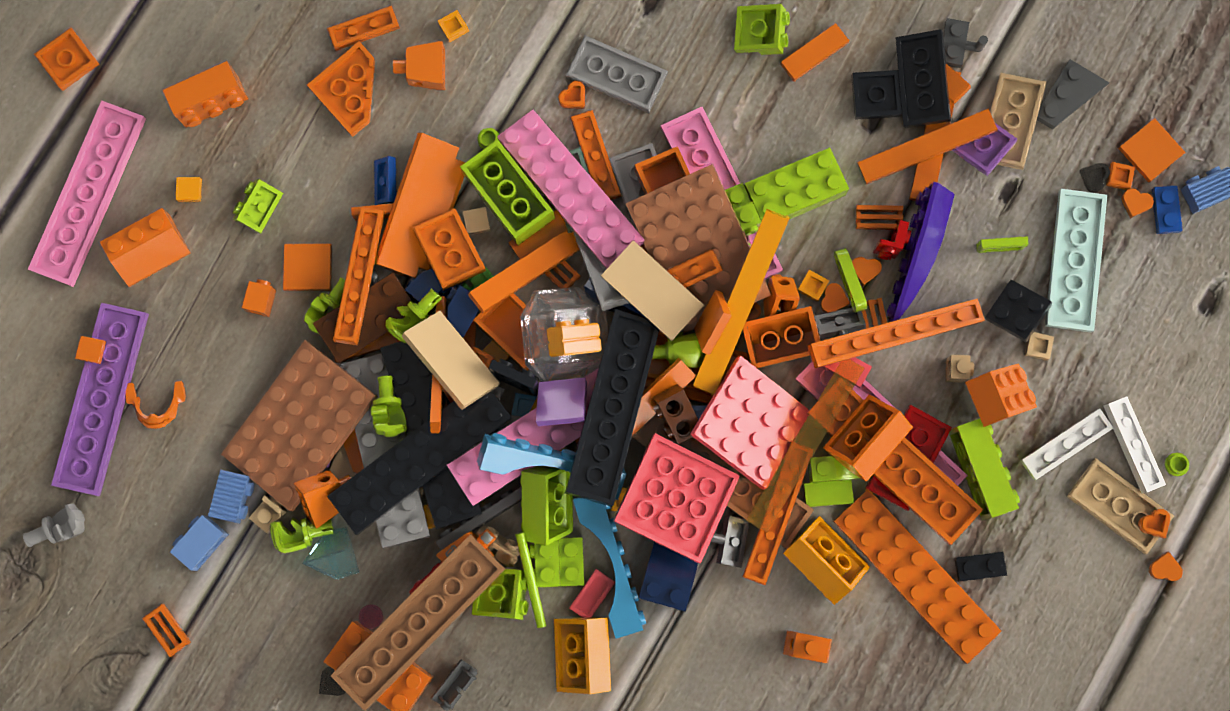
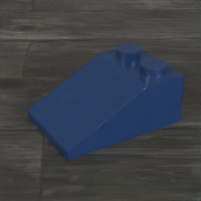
M654 542L639 598L686 612L698 563Z

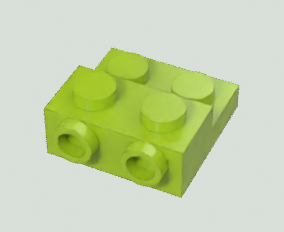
M782 4L737 6L734 51L736 53L759 52L761 55L783 54L784 48L788 47V35L785 33V26L790 24L789 12L786 11Z
M743 183L726 189L725 192L745 235L748 236L756 233L761 220Z
M583 537L560 538L547 546L536 543L530 544V558L535 559V568L533 570L538 588L585 585Z
M505 569L473 602L472 615L523 620V616L528 613L529 609L528 601L525 600L528 587L524 571Z

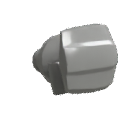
M66 504L65 508L60 510L53 518L50 516L42 518L41 527L24 533V542L28 547H32L47 539L55 544L76 537L85 530L84 514L75 504Z

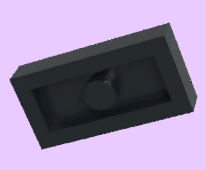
M1004 552L954 558L958 582L1007 576Z

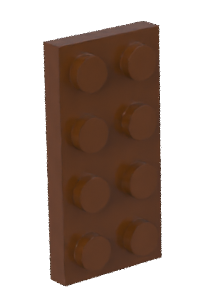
M393 272L371 285L358 345L333 341L340 306L312 324L337 362L340 363L387 333L388 330L385 325L389 317L403 319L405 316L399 313L397 307L407 306L411 299Z

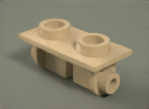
M483 525L476 533V536L478 537L485 529L490 530L495 535L496 540L488 548L491 551L493 549L498 550L494 558L506 566L511 565L514 567L520 556L517 542L512 539H506L496 529Z

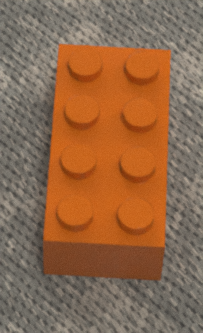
M352 621L326 657L324 663L336 671L373 632L358 621ZM414 662L377 701L391 711H410L434 676Z

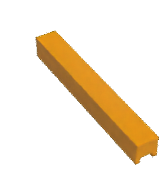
M766 209L727 302L731 318L711 354L705 355L693 386L707 391L711 395H714L721 382L790 219L789 216Z

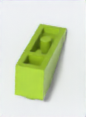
M832 456L810 458L808 464L809 483L861 479L851 473Z

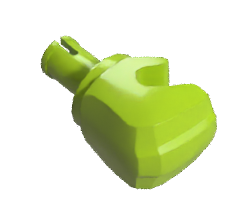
M340 277L330 294L321 293L310 304L311 306L304 316V322L312 332L319 334L312 324L313 322L340 306L345 279Z
M431 288L418 304L410 301L407 306L397 307L399 313L405 317L403 319L389 317L385 325L388 332L399 341L407 343L402 338V334L427 319L428 313L443 298Z
M679 332L672 341L668 338L666 344L655 345L652 359L667 358L669 365H672L680 358L688 368H696L702 365L705 353L701 352L696 333L683 335V332Z
M388 375L380 376L377 378L379 398L373 401V406L371 407L373 427L377 435L395 437L406 431V418L400 406L402 404L401 399L394 396L393 377Z
M292 518L291 524L296 529L295 531H289L281 521H274L270 524L272 542L281 553H289L307 548V546H312L313 538L334 534L332 519L316 529L313 524L308 522L307 518L301 519V522Z

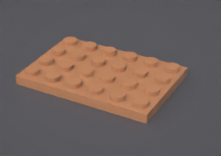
M713 164L626 203L639 234L645 240L643 243L648 254L665 270L712 248L723 268V271L686 288L704 306L683 328L684 333L695 328L715 290L723 292L726 303L728 302L750 250L747 238ZM765 279L754 303L771 296Z
M304 340L221 455L245 475L249 476L251 480L286 509L294 511L299 505L300 499L293 483L324 471L378 396L309 341Z

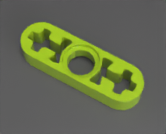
M844 248L834 251L835 262L853 311L856 313L866 310V298L848 250Z

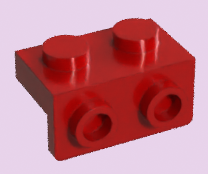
M900 220L892 231L890 241L880 239L874 247L873 253L878 254L877 257L883 260L895 259L904 249L905 244L909 242L911 230H908L910 222Z

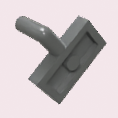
M946 19L943 39L945 60L948 66L961 68L965 50L981 52L986 46L988 38L984 35L977 42L967 41L970 22Z
M852 308L814 316L820 340L866 329L862 312L855 313Z
M732 516L724 517L722 534L714 533L711 542L720 544L716 563L742 568L749 528L747 520Z

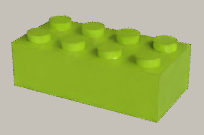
M498 139L460 166L463 175L517 245H520L555 219L551 207Z
M830 147L744 184L761 221L766 209L784 216L787 215L792 219L844 197L849 191L846 180Z
M979 418L951 429L949 436L961 468L968 475L966 481L972 497L984 509L979 514L981 520H986L1019 509L1018 503H1020V499L1016 490L1011 488L1009 482L1011 475L1006 466L1003 467L1001 462V449L998 444H994L991 436L993 435L992 426L984 427Z

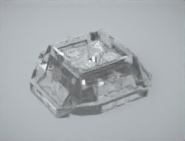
M579 287L534 291L530 297L531 300L524 308L520 317L525 364L535 374L539 382L584 378L598 369L608 335L606 310L602 311L600 304ZM589 319V324H599V338L601 339L602 349L600 352L555 357L549 355L547 329L556 327V322L570 321L571 325H575L574 320Z

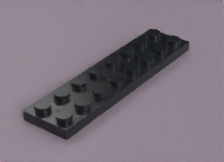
M617 309L613 313L565 494L610 507L614 505L659 329L647 318Z
M399 341L381 347L380 350L388 376L393 377L394 395L400 398L402 402L400 406L405 414L406 434L408 436L430 419L432 373L407 343ZM442 391V409L448 406L445 393ZM448 467L423 485L436 529L483 514L479 503L472 506Z
M492 391L463 410L453 401L442 409L441 432L431 433L429 419L327 497L354 534L359 535L445 470L447 464L482 442L485 434L491 435L511 420L512 417Z

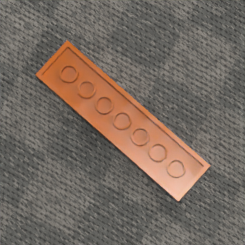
M839 379L807 414L833 437L863 402V399L842 379ZM905 437L873 474L949 545H952L984 510Z
M866 490L833 521L965 664H968L1001 632L999 627L871 491Z

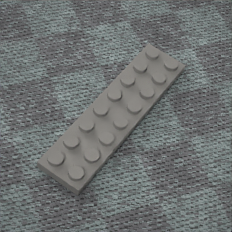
M382 354L340 364V367L379 398L377 378L388 375ZM371 407L355 427L364 468L407 437L406 431L395 437L377 435L373 427ZM419 489L376 521L383 549L430 537Z

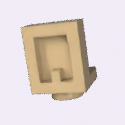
M264 495L262 498L263 502L249 519L269 534L270 524L274 521H280L287 511L282 508L283 505L276 499Z

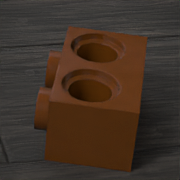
M677 384L652 397L656 404L653 406V409L659 419L663 418L666 424L663 430L669 440L673 438L677 444H680L693 437L690 433L698 422V418L683 388ZM675 400V406L667 410V403ZM685 421L684 428L676 430L677 424Z

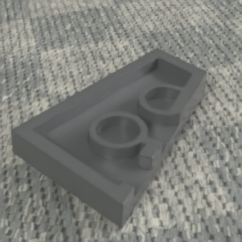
M1070 59L1042 102L1037 120L1053 130L1105 88L1109 82Z

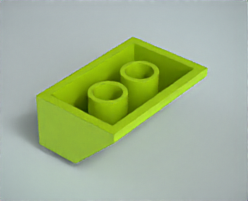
M534 466L521 471V530L525 532L527 542L547 546L573 532V496L565 494L570 472L549 466Z

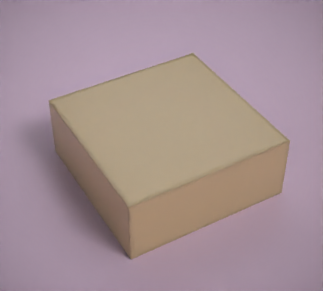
M486 207L463 211L466 230L469 235L491 231Z
M1033 332L1027 341L1024 356L1050 360L1054 336Z

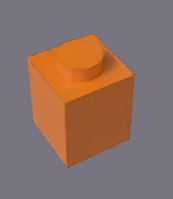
M257 279V282L249 281L242 309L249 313L269 317L276 290L270 286L271 283L260 279Z

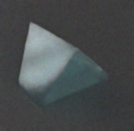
M347 527L334 530L333 535L321 536L302 563L336 580L360 573Z

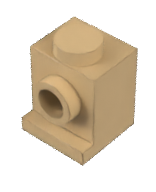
M950 355L946 358V382L965 383L970 380V376L974 374V363L970 362V355Z

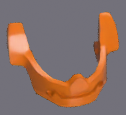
M176 381L173 399L168 410L160 416L155 414L146 416L140 410V397L136 395L134 384L128 383L126 389V403L134 405L137 419L146 428L150 429L165 427L175 419L178 404L184 402L186 398L183 382Z

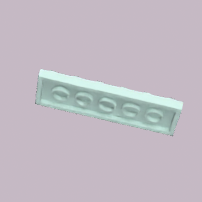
M1060 189L1058 192L1048 300L1052 301V306L1046 313V327L1094 332L1107 195L1068 189Z

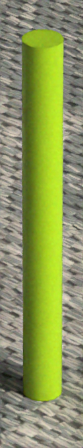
M525 532L515 534L535 621L537 628H543L547 625Z

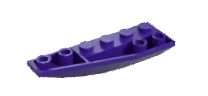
M933 182L928 187H925L923 192H919L916 198L915 205L918 206V209L910 221L912 232L908 244H905L904 247L907 250L905 259L902 258L899 263L898 271L901 274L899 281L896 280L893 286L892 294H895L893 303H890L887 309L888 323L899 320L924 284L943 241L955 194L937 182Z

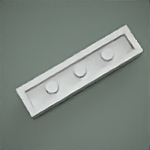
M1128 397L1104 405L1103 407L1141 493L1144 494L1166 485Z
M1097 409L1020 461L1032 479L1037 480L1112 430L1113 426L1102 410Z

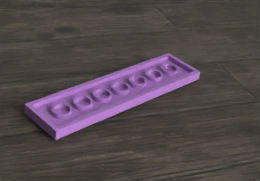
M101 303L92 338L106 341L101 364L86 361L84 363L51 486L95 496L101 495L126 401L127 385L131 383L149 316L148 313Z

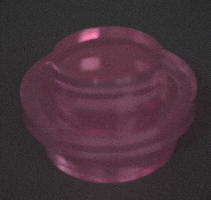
M366 605L359 612V621L365 628H376L383 620V612L376 605Z

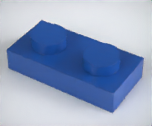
M387 156L374 161L375 205L391 204L395 201L397 195L396 157Z
M1178 186L1152 188L1156 234L1182 232Z

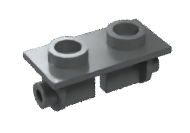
M461 659L431 696V699L439 703L440 707L445 711L453 709L462 696L460 691H466L472 682L477 679V670Z

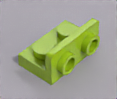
M256 179L254 182L250 181L244 190L246 196L243 202L239 201L232 213L235 214L234 221L240 222L258 233H262L284 193L264 181Z

